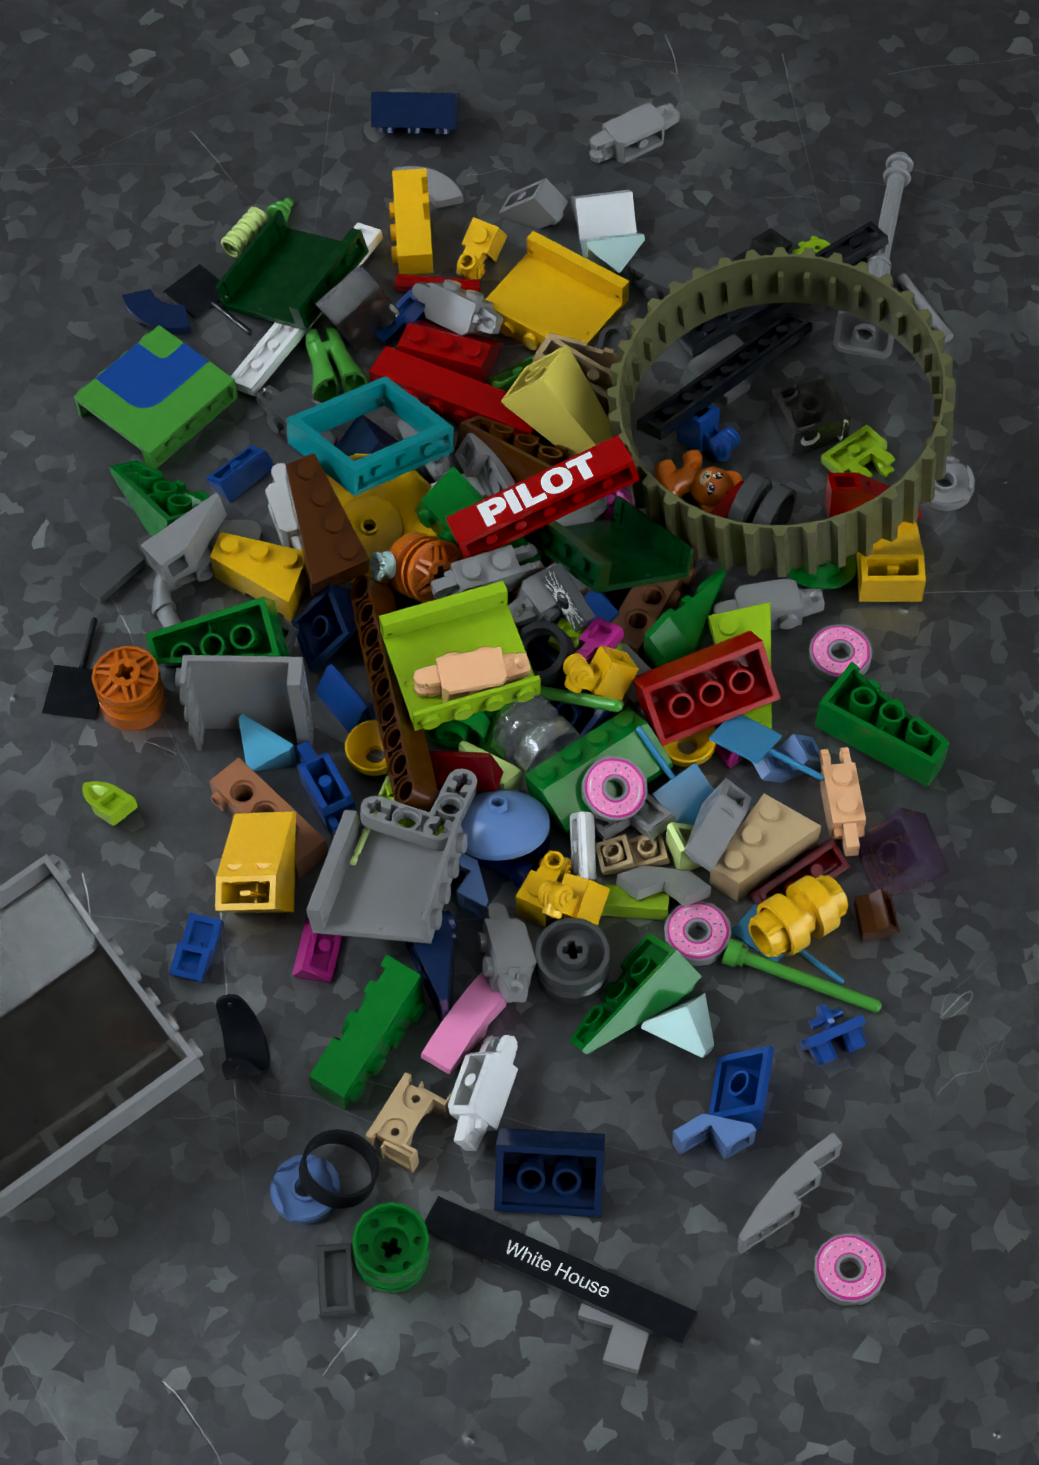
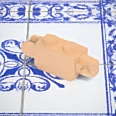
M481 647L473 652L461 654L457 652L447 653L442 657L436 658V665L414 671L413 682H415L413 691H415L417 697L420 696L421 698L441 695L442 702L444 703L503 686L530 676L527 653L502 654L501 647Z
M848 747L840 749L839 760L841 764L832 765L828 749L820 750L819 756L821 774L824 775V780L820 781V789L830 839H841L845 857L856 856L859 854L858 850L860 849L859 837L864 836L866 824L856 764L851 762Z

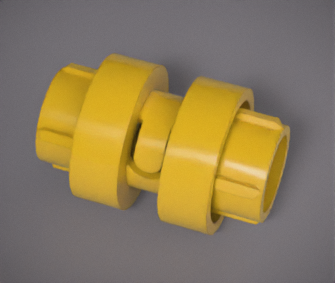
M806 875L787 887L786 897L782 894H775L757 906V915L750 918L748 924L749 934L756 947L765 956L776 958L782 954L786 957H792L810 945V935L820 939L840 926V917L846 914L848 900L841 886L832 877L820 875L814 878Z

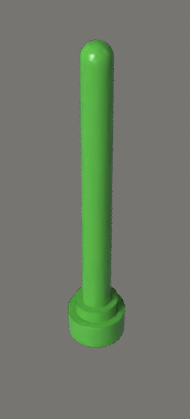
M541 686L540 695L534 696L612 712H620L623 709V702L619 699L587 693H575L570 690Z
M731 938L722 960V963L735 968L736 965L743 967L745 964L871 1012H879L882 1008V1003L876 998L749 952V948L744 946V942Z

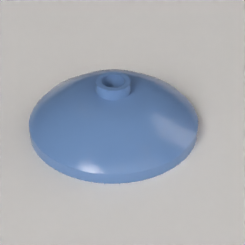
M497 789L492 792L484 791L476 794L461 823L462 831L467 834L468 841L465 853L479 859L500 861L518 858L532 852L544 842L549 833L550 820L547 809L536 798L517 790Z

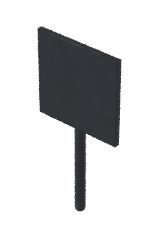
M200 264L163 291L177 305L185 304L187 313L194 319H198L214 307L247 335L252 334L251 329L218 304L220 299L214 287L220 280Z
M94 617L91 620L79 668L61 665L54 666L42 713L91 720L96 719L99 701L92 682L93 669H85L98 622L97 618Z

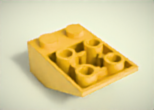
M902 522L898 526V535L894 541L890 542L883 538L873 544V554L867 557L859 552L856 553L859 602H922L926 575L924 552L917 522L913 524Z
M295 811L234 814L216 875L215 911L234 914L294 912Z

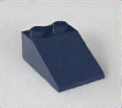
M443 909L441 927L439 930H435L431 944L404 941L415 969L421 975L422 984L440 1022L444 1020L452 1009L455 967L454 945L458 944L454 932L456 929L454 918L449 910L444 912Z

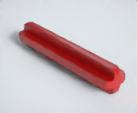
M397 274L395 290L408 292L418 282L425 284L429 282L444 283L445 279H450L461 283V288L466 291L475 290L480 292L481 283L477 279Z

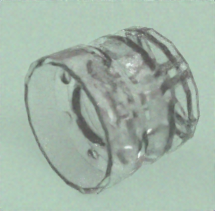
M540 693V695L534 696L529 701H517L496 723L492 737L493 741L503 749L507 756L514 758V764L525 774L578 740L580 734L563 716H558V710Z

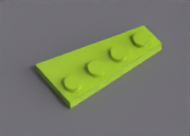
M771 602L708 616L714 645L751 630L763 641L771 666ZM772 702L742 714L772 730Z

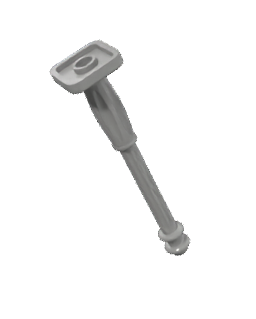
M905 152L891 154L886 160L887 169L883 173L886 190L878 228L888 236L889 244L873 252L866 262L869 264V273L878 278L885 274L890 275L892 264L889 257L903 188L909 185L911 181L910 172L914 164L911 157ZM838 311L833 346L836 350L843 353L885 359L891 355L894 344V337L865 319L846 311Z

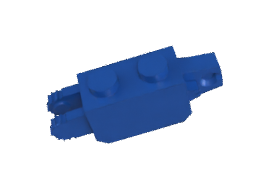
M306 741L296 746L298 756L302 762L296 765L300 782L327 832L331 831L335 836L344 810L356 811L355 802L329 753L325 752L317 756L309 741Z

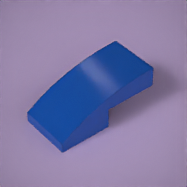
M410 289L391 309L385 305L365 326L387 345L402 336L409 322L426 318L424 313L425 304L415 300Z
M194 913L189 914L182 942L177 943L169 975L203 982L214 957L224 926V922L221 919Z

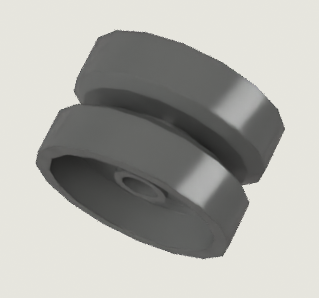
M754 472L746 479L738 491L727 519L760 525H787L796 503V490L782 483L773 487L771 478Z
M566 918L553 922L542 931L536 941L535 958L537 963L535 972L539 987L546 996L561 1005L578 1006L589 1003L601 995L609 982L610 946L606 935L600 928L585 919Z

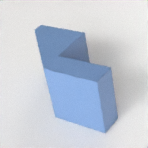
M793 734L777 749H774L813 770L821 768L820 749L813 737ZM768 753L758 764L752 762L761 779L765 781L783 783L806 774Z
M461 853L457 878L463 882L456 891L458 907L484 920L487 918L486 908L489 901L478 860L465 853Z
M702 1113L673 1131L672 1145L681 1155L710 1138L721 1156L726 1160L754 1143L756 1129L750 1123Z

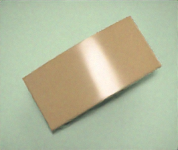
M662 833L652 841L644 835L628 839L627 835L623 834L595 844L603 875L620 874L642 865L659 867L671 863Z

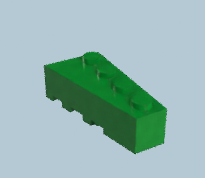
M260 597L145 634L150 654L156 659L158 666L165 668L182 667L183 655L290 657L275 601L266 597Z
M851 661L820 701L815 727L928 787L944 766L950 742L919 716L914 718L905 710V705L897 698L892 700L881 691V685L873 678L868 680L859 672L860 668Z
M386 955L380 964L384 968V972L377 983L370 980L364 989L365 996L359 1011L351 1010L344 1020L345 1022L341 1030L343 1036L341 1039L333 1037L309 1075L312 1090L345 1111L352 1102L357 1103L366 1090L365 1084L372 1075L376 1076L381 1072L386 1063L385 1057L392 1048L397 1049L401 1045L406 1035L405 1030L412 1021L417 1022L421 1018L426 1007L421 975L389 955Z

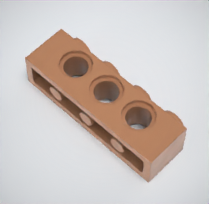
M692 558L688 578L632 587L618 610L620 614L611 622L623 628L625 636L621 643L627 644L641 659L644 656V634L668 609H677L683 596V588L685 585L690 586L697 572V569L693 568L694 558Z
M239 757L209 781L212 791L210 796L212 802L219 810L224 811L226 809L232 815V820L234 814L295 811ZM245 797L251 798V799H249L248 801H245V802H240V801H239L240 799L245 798ZM296 812L295 876L300 879L327 857L328 849L326 839Z

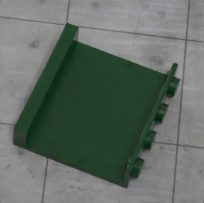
M277 210L214 288L224 309L307 331L368 254L369 250L362 231L359 229L351 228L341 241L288 228L282 211Z
M616 496L612 519L562 526L557 521H554L524 535V539L534 544L536 548L557 564L561 563L566 571L595 593L688 578L694 552L691 546L621 496Z

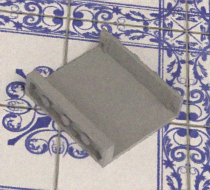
M183 655L182 667L176 668L175 684L176 688H180V704L185 705L184 719L185 722H189V738H194L197 751H202L205 729H240L238 718L241 714L246 715L269 730H295L298 745L309 741L313 748L315 724L303 657Z
M344 810L306 909L312 932L431 944L435 930H439L442 924L443 906L450 901L452 879H456L459 874L461 853L464 854L467 850V834L462 831L460 819L454 820L453 826L449 828L450 835L445 849L439 851L370 830L361 854L358 855V861L353 866L350 864V860L354 856V851L363 829L361 828L358 812Z

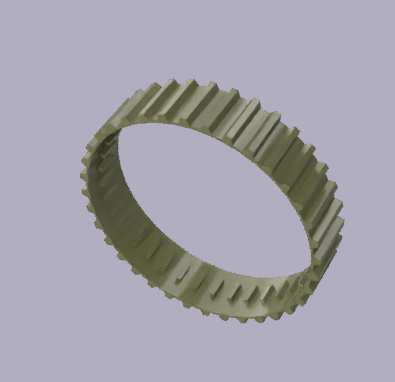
M776 247L773 255L759 256L754 249L746 252L745 259L732 262L725 256L719 258L718 267L708 271L700 267L693 269L692 279L684 284L676 281L671 282L668 285L669 294L662 300L652 298L647 303V316L644 319L634 318L630 323L631 340H620L618 345L620 362L611 364L612 387L607 389L612 438L617 435L620 436L634 461L640 479L626 486L630 487L633 506L637 509L646 508L647 516L694 549L693 558L700 560L706 555L718 559L719 568L727 570L733 564L746 566L748 575L756 576L761 568L775 569L778 577H786L790 569L804 568L808 575L817 574L818 566L821 564L832 562L840 568L846 566L847 556L857 552L865 557L873 554V544L883 538L890 542L894 541L898 535V526L903 521L913 524L918 519L919 503L931 502L933 500L935 480L944 479L947 456L951 455L956 392V379L952 378L953 359L951 354L944 353L945 336L942 330H931V312L928 309L917 310L914 306V293L910 290L903 292L896 290L893 287L892 276L885 274L878 278L869 273L868 263L861 261L857 265L852 266L848 263H843L842 254L835 252L829 258L815 256L813 248H805L801 255L787 254L784 247ZM796 302L823 305L849 312L875 324L892 335L913 355L922 367L924 374L926 373L930 382L931 395L934 394V416L932 419L931 439L927 438L925 449L920 457L898 482L876 498L851 511L824 520L795 525H760L737 522L707 513L686 503L663 487L650 474L647 466L644 467L639 459L637 446L633 444L630 406L635 401V393L642 378L654 361L673 342L691 329L716 316L740 308L767 303Z

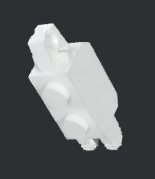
M277 463L271 469L273 483L269 484L265 490L269 502L268 509L282 546L302 550L286 483L285 463Z
M503 1035L501 1040L498 1037L487 1036L479 1052L465 1055L448 1103L450 1115L458 1120L454 1142L465 1151H477L486 1131H497L518 1071V1068L513 1065L518 1047L515 1036Z

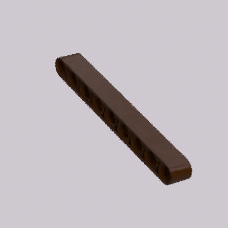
M360 575L351 586L350 598L393 797L396 802L430 812L438 797V789L424 728L417 731L414 730L380 632L379 616L397 611L393 592L390 586L368 576Z

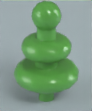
M287 197L284 201L279 200L275 204L269 205L266 212L269 220L277 210H281L287 223L288 217L291 214V207L294 204L293 199Z

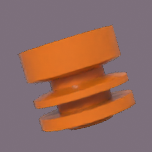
M408 533L396 540L389 550L396 560V573L388 581L393 589L406 597L413 598L422 603L433 601L435 598L431 590V581L444 577V572L451 570V563L465 558L460 548L451 542L425 533Z
M121 646L111 649L99 658L93 667L92 682L104 719L111 726L123 731H138L148 728L158 721L165 711L167 697L156 659L148 651L137 646Z

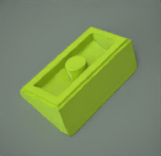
M603 884V886L610 888L601 916L667 920L670 895L665 891L636 900L618 885Z

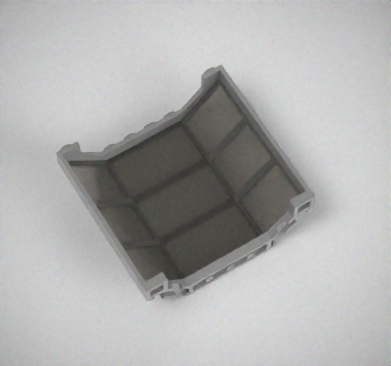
M47 854L0 886V1218L205 1070L199 1060L204 1054L192 1038L187 1041L184 1040L179 1031H177L180 1029L169 1012L163 1015L156 1007L161 1004L158 997L150 987L143 990L138 983L142 979L138 970L132 962H129L127 965L123 963L120 956L124 952L113 937L106 940L67 883V880L72 878L60 861L54 864Z

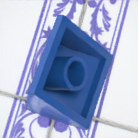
M768 1045L718 1057L709 1115L753 1124L756 1131L761 1132L774 1054L772 1046Z

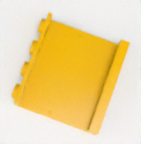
M532 231L526 238L527 254L485 299L494 303L492 309L504 317L500 332L506 337H512L523 343L528 349L536 351L549 333L586 342V345L589 346L629 300V281L545 236Z

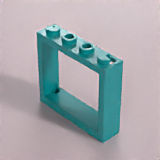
M386 376L287 418L288 444L304 457L315 453L323 471L353 496L453 452L454 427ZM383 406L420 432L356 461H353L320 435V433Z

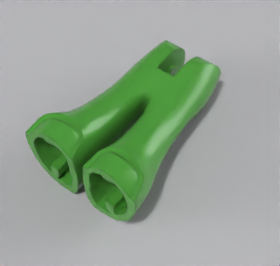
M333 325L324 326L325 342L321 341L317 329L308 330L305 334L306 347L312 365L314 401L317 400L321 403L339 396V383L330 361L337 368L344 393L369 383L364 372L349 355L340 333Z

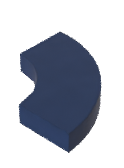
M151 289L122 295L128 313L139 324H145L154 329L160 325L171 334L176 335L192 333L185 304L171 305L164 303L154 296Z

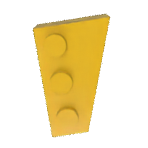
M427 168L392 170L394 202H389L390 220H395V224H390L391 242L396 241L397 246H391L392 264H398L399 274L434 273Z
M220 532L210 555L214 578L243 595L249 594L255 599L266 597L274 600L277 611L284 615V619L291 622L295 618L309 582L302 550Z

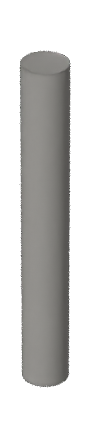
M905 273L899 275L896 281L904 291L910 290L914 293V305L918 310L928 309L932 314V328L934 330H942L945 342L950 341L953 338L952 332Z

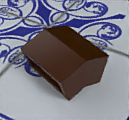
M879 889L870 894L855 896L853 907L862 943L884 940L900 932L891 894Z

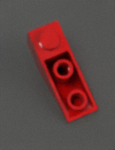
M828 473L825 496L827 516L830 518L851 511L876 498L890 486L861 473ZM918 506V519H917V520H921L922 515H921V512H920V508H919V506Z

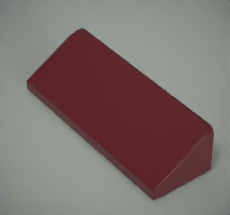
M429 750L437 789H442L448 775L456 769H467L476 775V791L492 792L498 789L504 771L490 753ZM461 783L460 786L456 787V790H461L465 784Z
M834 839L825 840L748 894L759 905L775 894H782L786 897L787 887L806 875L814 878L820 875H827L834 879L851 866Z

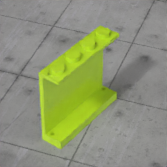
M504 580L379 616L380 632L415 731L423 728L425 730L434 729L447 721L454 719L458 721L465 720L475 713L485 710L496 711L505 704L516 701L526 702L533 699L534 696L540 695L541 678L539 675H534L531 665L529 677H523L503 686L444 703L442 702L441 695L421 698L420 696L417 697V694L413 691L415 682H413L414 671L436 665V658L442 657L447 653L457 652L461 654L473 652L481 647H501L502 654L526 653L508 606V591Z

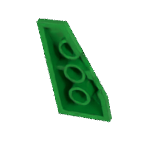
M138 460L109 466V472L150 537L156 535L210 497L201 490L195 493L187 490L186 483L180 480L171 482L164 479L163 472Z
M717 570L698 586L693 598L689 595L683 597L678 610L668 609L644 634L643 661L651 669L700 651L709 628L708 616L713 615L714 605L719 603L724 591L725 570Z
M648 933L621 963L620 967L624 971L616 983L608 982L603 991L606 995L601 1005L594 1006L589 1010L569 1041L587 1055L677 1003L683 996L688 995L694 989L695 983L702 976L677 949Z

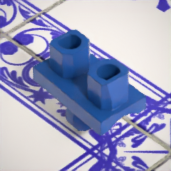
M822 1003L816 1006L818 1017L808 1022L812 1030L822 1026L825 1031L799 1042L803 1051L809 1049L811 1056L819 1066L838 1058L830 1041L835 1037L840 1036L847 1053L867 1045L861 1028L866 1022L863 1015H859L836 1025L835 1020L844 1017L842 1009L838 1007L830 1011L827 1005Z

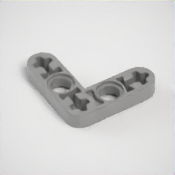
M467 769L452 771L448 775L430 813L381 796H369L361 803V823L371 830L431 850H444L450 835L449 828L453 826L455 819H460L462 823L475 797L477 788L476 775ZM464 783L465 785L462 787L460 795L456 794V787ZM445 805H454L459 811L454 814H448L443 812L441 808ZM375 810L380 811V812H377L376 815H371V814H373V813L375 812ZM407 818L413 820L416 824L405 828L397 822ZM440 823L443 824V833H440L439 836L433 835L437 833Z

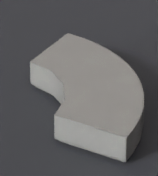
M401 166L395 167L394 170L423 169L426 167ZM427 168L429 201L433 203L436 209L464 203L463 194L454 181L443 173Z

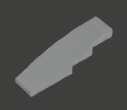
M834 1132L802 1155L775 1182L759 1202L738 1236L737 1250L740 1254L799 1216L801 1208L799 1199L820 1185L822 1173L819 1169L840 1155L842 1142Z

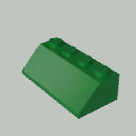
M453 466L420 500L415 512L419 521L425 527L431 528L439 536V539L451 542L459 548L446 521V517L483 500L484 497ZM520 537L501 547L512 545L514 549L528 544ZM536 553L532 558L519 562V565L539 561L541 557Z
M629 707L523 774L529 795L539 800L545 806L549 818L567 835H570V815L572 813L592 812L582 799L581 783L585 772L594 762L606 756H621L629 759L642 770L647 783L664 773V770L637 733V727L643 728L669 768L673 767V762L649 724ZM615 781L607 782V793L614 798L620 797L622 795L621 785Z

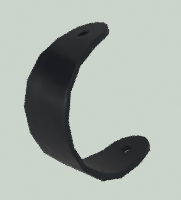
M227 994L219 997L216 1000V1009L220 1020L226 1060L222 1063L225 1079L231 1080L267 1073L270 1067V1054L265 1035L255 1013L239 995Z

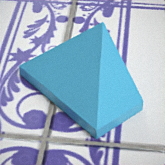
M241 714L238 719L246 764L254 772L293 766L296 763L297 759L292 743L246 715Z

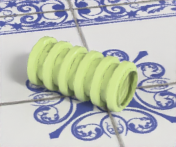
M250 207L248 213H245L242 219L232 227V230L221 239V245L225 252L232 257L239 258L269 221L266 213L257 207Z

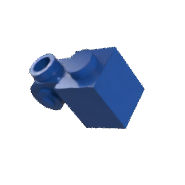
M711 404L677 428V442L700 452L705 450L713 454V458L717 461L730 459L731 452L740 445V437L732 427H726L722 431L719 429L720 408Z

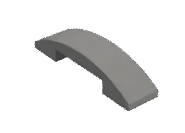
M468 433L455 453L466 476L477 477L487 497L513 486L515 482L496 454L476 435Z

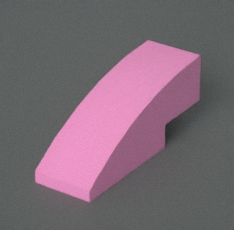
M483 972L477 976L457 1000L421 1053L422 1059L449 1075L463 1061L465 1055L469 1054L485 1037L488 1025L500 1014L507 1004L500 991H491L488 977H484Z

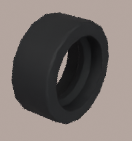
M534 621L524 626L518 633L526 653L529 646L542 636L554 637L560 645L559 656L551 667L543 671L533 670L535 676H540L541 686L553 685L563 680L566 676L563 671V663L568 656L575 654L572 639L558 625L548 621Z

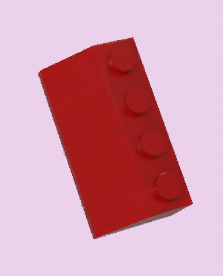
M751 630L637 675L633 679L641 708L662 746L781 699L763 641Z

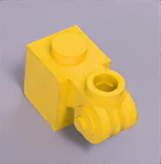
M473 217L462 242L465 249L457 261V275L466 279L480 280L486 271L485 259L497 262L508 235L499 227Z
M600 645L590 664L580 653L572 654L565 659L563 671L567 676L564 686L575 693H581L583 689L590 690L593 695L622 701L639 668L627 652Z
M552 850L540 859L538 864L540 867L537 872L531 869L516 894V914L545 928L552 917L542 914L543 906L538 900L539 889L547 880L560 883V881H563L565 873H572V859L564 858L560 852Z
M565 873L562 884L549 880L545 881L539 889L538 900L543 906L542 914L558 920H561L562 916H564V919H585L598 926L610 888L590 879Z

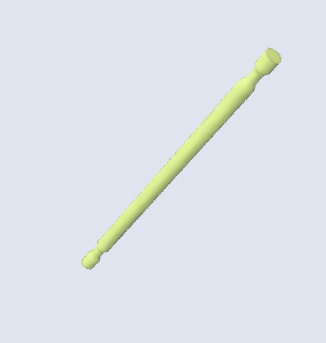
M389 774L386 776L379 794L386 795L385 785L390 783ZM375 810V812L371 815H376L378 810ZM364 827L355 848L354 856L350 860V864L353 866L356 865L358 855L361 854L371 830L367 827Z

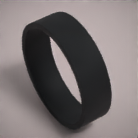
M340 1129L324 1131L313 1137L307 1144L299 1164V1178L305 1191L320 1204L339 1209L351 1208L365 1201L371 1194L380 1171L379 1159L371 1144L356 1133ZM326 1144L348 1146L362 1155L368 1163L371 1171V1183L363 1190L353 1194H338L328 1191L312 1178L307 1167V1156L317 1147Z

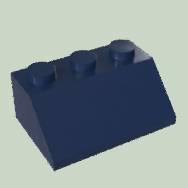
M371 92V127H378V133H395V128H406V133L422 134L423 128H434V134H450V130L456 129L458 125L460 93Z
M499 1128L496 1144L494 1211L601 1217L605 1134Z

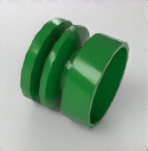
M389 1202L376 1205L361 1216L355 1225L352 1243L356 1269L363 1281L376 1291L391 1294L406 1291L417 1284L427 1271L430 1256L427 1226L420 1215L407 1205ZM392 1247L397 1248L398 1254H393L391 1259L386 1258L385 1251L390 1252Z

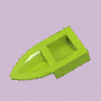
M101 781L83 783V795L85 800L91 805L94 814L112 826L125 819L127 815L138 808L133 796L113 784Z

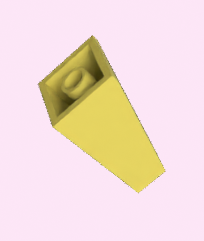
M568 345L526 366L501 400L508 409L555 446L559 444L569 448L568 454L570 455L579 454L612 438L610 421Z

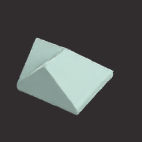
M641 233L580 240L582 254L586 259L613 273H620L645 241V236Z

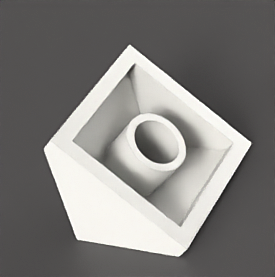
M621 190L571 197L579 241L637 233L632 191Z

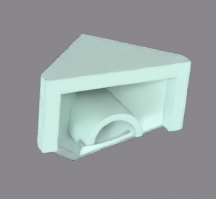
M705 993L659 1012L645 1020L641 1026V1029L701 1058L709 1054L714 1047Z

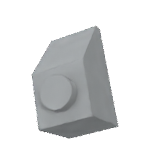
M544 178L510 193L498 214L502 218L541 229L548 225L554 226L563 218V210L568 201L547 178Z

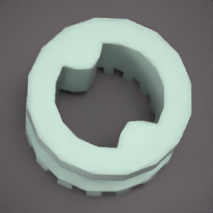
M373 552L370 558L371 562H369V565H372L369 568L370 574L373 575L372 578L374 580L392 579L396 573V560L392 552Z

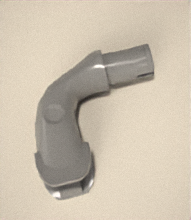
M208 547L195 568L169 585L157 574L153 586L151 612L153 617L160 621L163 628L181 623L175 611L176 605L171 598V593L195 580L202 582L214 576L210 560L211 552Z

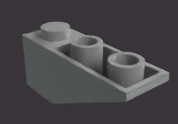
M217 493L141 544L149 565L169 585L195 568L227 516L220 496Z
M727 778L702 803L684 850L695 864L703 866L709 872L716 866L744 819L752 797Z

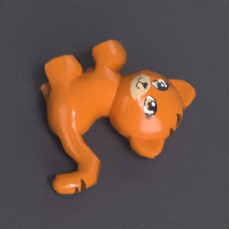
M690 450L682 455L683 466L676 469L671 459L658 462L654 466L656 472L654 478L663 487L680 499L687 494H691L695 503L700 505L701 510L710 513L738 482L743 481L740 473L736 471H724L716 466L701 470L702 455L699 450Z

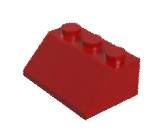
M418 320L407 324L397 347L399 351L486 384V380L501 351L503 342L475 334L460 335L441 325Z

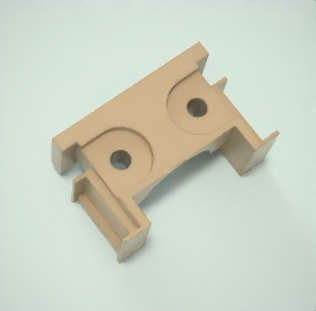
M405 1072L365 1135L366 1140L373 1148H375L378 1141L382 1142L383 1144L380 1147L382 1158L389 1159L413 1174L419 1164L418 1152L410 1146L413 1134L421 1119L426 1114H430L431 1111L447 1119L450 1114L448 1103L451 1094H449L447 1099H444L425 1089L423 1081L417 1088L413 1086L412 1076Z

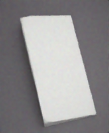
M590 812L572 813L570 815L572 875L595 880L597 873L594 815Z

